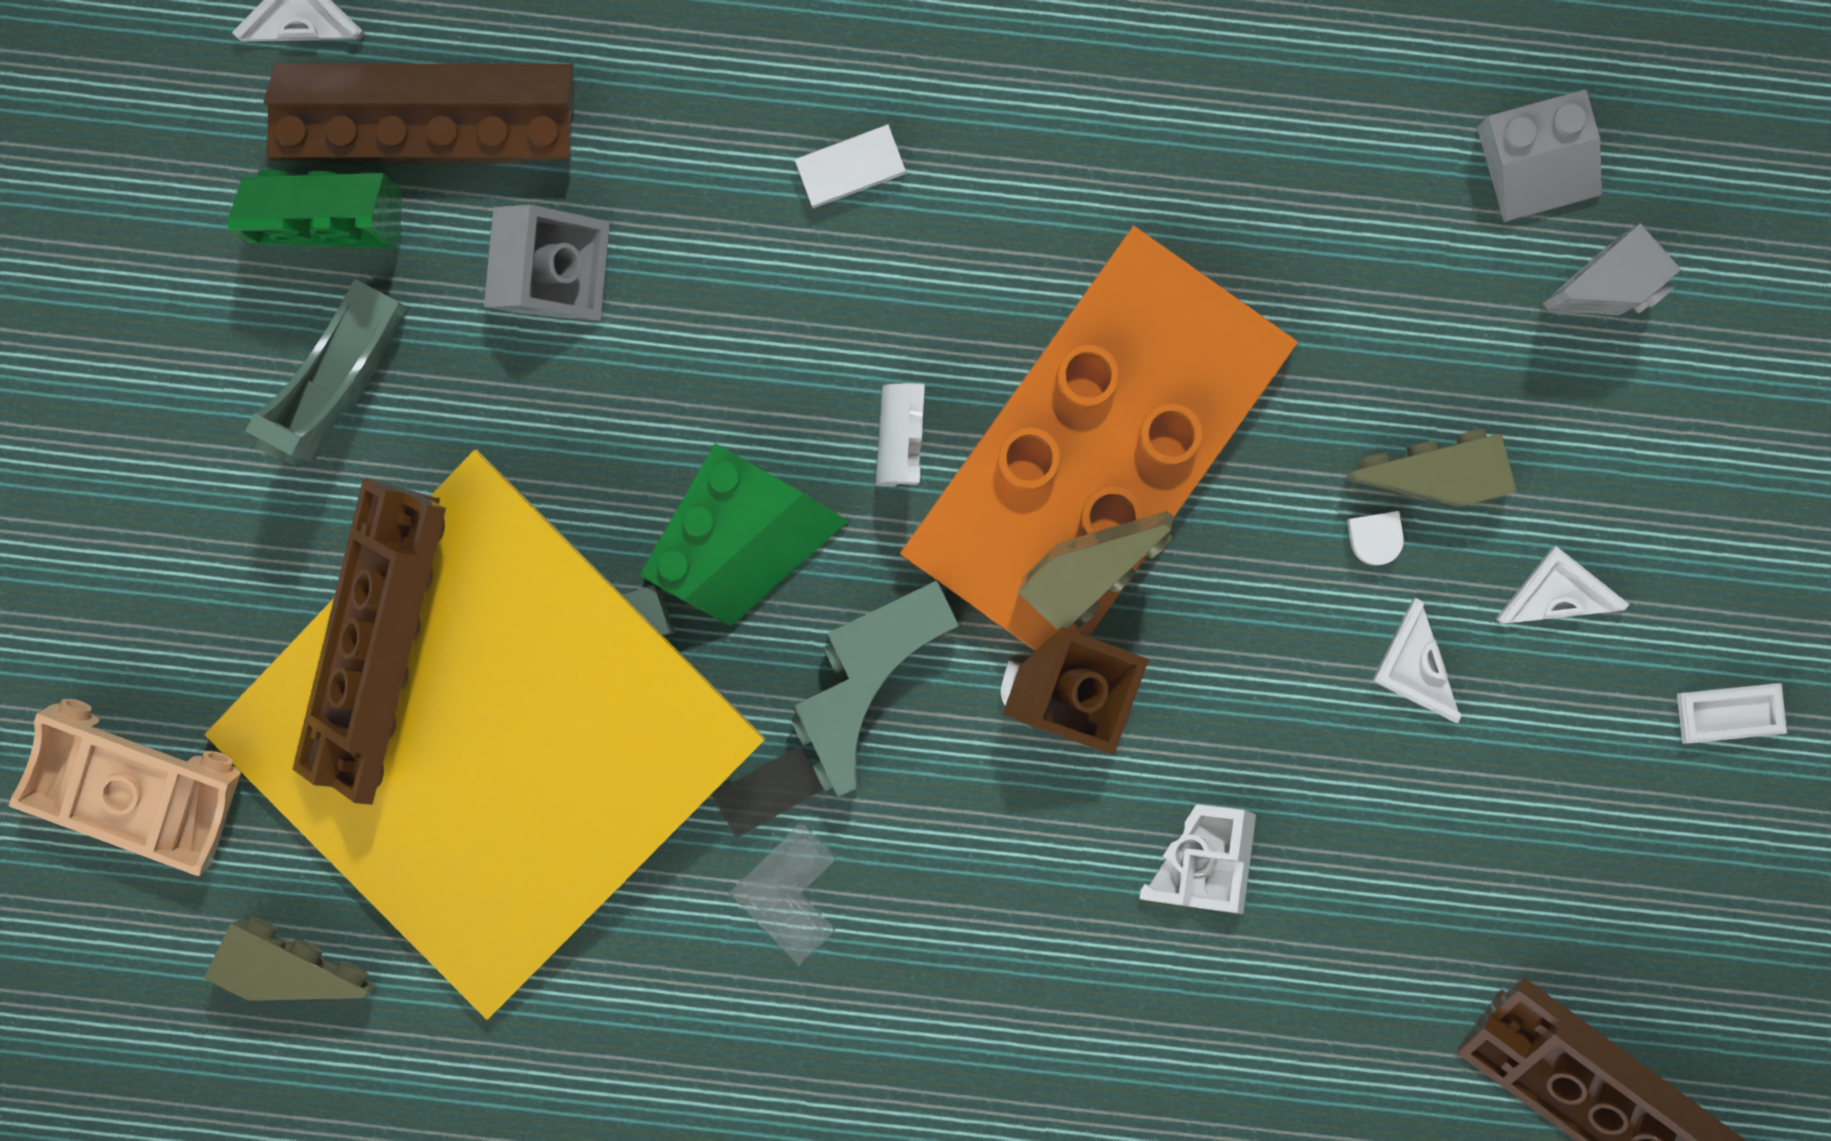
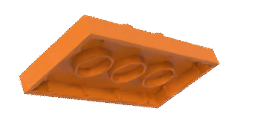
M1133 225L902 549L900 556L934 580H937L938 583L1036 651L1058 630L1018 593L1022 577L1057 543L1165 511L1171 513L1174 518L1298 341ZM1146 554L1132 567L1135 571L1147 556ZM1123 588L1117 593H1113L1109 589L1096 601L1100 607L1088 622L1080 628L1073 623L1068 629L1089 637Z

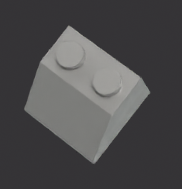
M1586 89L1490 115L1477 127L1504 222L1602 195L1600 136Z
M531 204L493 207L484 307L524 315L600 321L610 222Z
M1640 223L1614 239L1541 304L1548 311L1619 316L1634 308L1639 314L1648 306L1653 307L1675 288L1669 280L1681 268Z

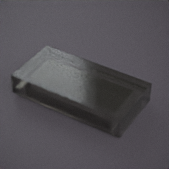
M801 745L713 793L712 796L734 836L738 838L822 791L824 788Z

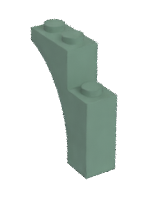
M354 279L336 314L306 361L282 391L265 407L254 413L245 432L259 438L255 448L277 460L286 461L292 465L296 464L298 458L314 463L341 410L353 413L408 308L391 297Z
M937 580L827 633L832 642L823 647L835 673L837 674L845 670L849 679L794 705L798 715L791 718V722L803 746L812 742L820 758L819 761L812 765L825 791L834 788L839 797L857 788L856 754L859 734L868 708L883 682L914 651L938 636L959 627Z

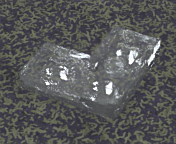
M803 822L729 892L798 965L813 953L836 929L802 894L837 859Z

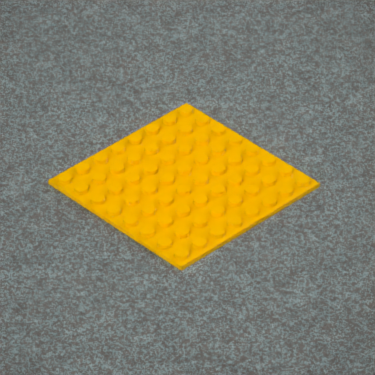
M476 449L431 495L440 498L439 505L446 508L444 515L445 530L442 539L437 543L432 563V583L424 595L419 615L420 631L412 644L407 664L408 680L400 692L395 712L396 728L393 736L388 741L383 761L384 776L382 783L376 789L373 805L353 803L333 787L313 785L292 770L334 598L204 735L223 754L232 758L233 764L488 1020L766 739Z

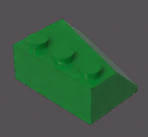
M264 169L258 170V177L241 178L228 217L227 230L251 245L400 249L402 189L384 173L337 174L327 171H310L308 175L288 176L289 173L286 171Z
M715 443L639 576L732 627L849 521L799 490Z

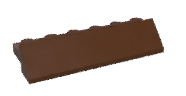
M275 63L263 102L268 107L267 158L271 161H322L325 164H524V161H571L572 115H574V64Z
M363 478L292 770L313 785L333 787L353 803L373 805L376 789L382 783L384 776L383 761L388 741L393 736L396 728L395 712L400 692L408 680L407 664L412 644L420 631L419 615L424 595L432 583V563L437 543L444 534L446 508L439 505L440 498L368 478Z
M1525 977L1507 992L1502 989L1498 992L1457 1051V1054L1575 1141H1746Z

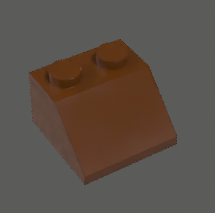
M1061 627L1020 665L1002 714L1032 727L1114 755L1149 659Z

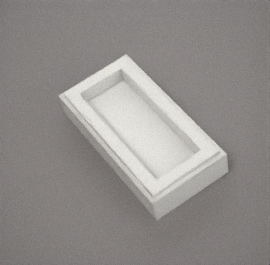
M889 125L795 159L812 208L906 174Z
M1782 683L1677 693L1682 743L1688 744L1787 733Z

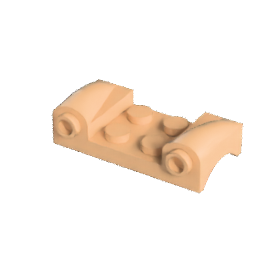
M63 699L61 704H52L38 712L34 721L35 735L31 755L24 774L11 797L10 807L196 876H200L212 865L241 774L236 767L232 766V758L219 752L206 751L203 753V756H194L186 762L97 729L100 719L91 713V706L79 700Z

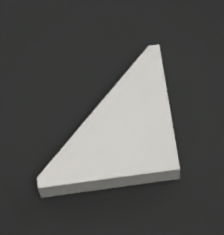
M263 0L232 32L241 42L359 40L365 35L331 0Z
M1555 546L1547 553L1497 616L1496 620L1501 624L1622 611L1629 604Z
M1413 598L1372 681L1454 723H1458L1461 714L1458 712L1437 642L1434 640L1424 611L1423 601Z

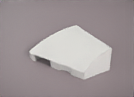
M902 383L882 386L875 485L895 487L897 484L918 485L920 483L919 459L922 441L924 384Z
M1196 804L1185 821L1183 834L1178 840L1170 844L1163 855L1166 859L1150 885L1144 884L1141 889L1140 899L1243 914L1256 814L1241 809Z

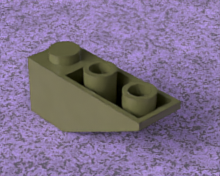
M1485 428L1455 435L1457 445L1438 449L1436 440L1407 447L1408 457L1390 462L1387 453L1359 459L1360 469L1347 474L1348 481L1455 507H1462L1517 492L1502 433L1487 437Z
M1165 511L1057 543L1022 577L1018 593L1057 630L1061 627L1068 629L1073 623L1080 628L1097 612L1100 605L1096 601L1109 589L1113 593H1117L1132 579L1136 573L1132 567L1145 554L1152 559L1166 547L1172 539L1168 532L1172 528L1173 515Z
M250 916L248 921L241 919L230 924L204 976V979L248 1001L365 998L372 994L377 985L365 980L368 973L363 969L344 961H340L337 966L321 958L323 951L317 946L301 939H295L292 944L275 935L278 930L277 927L253 916Z

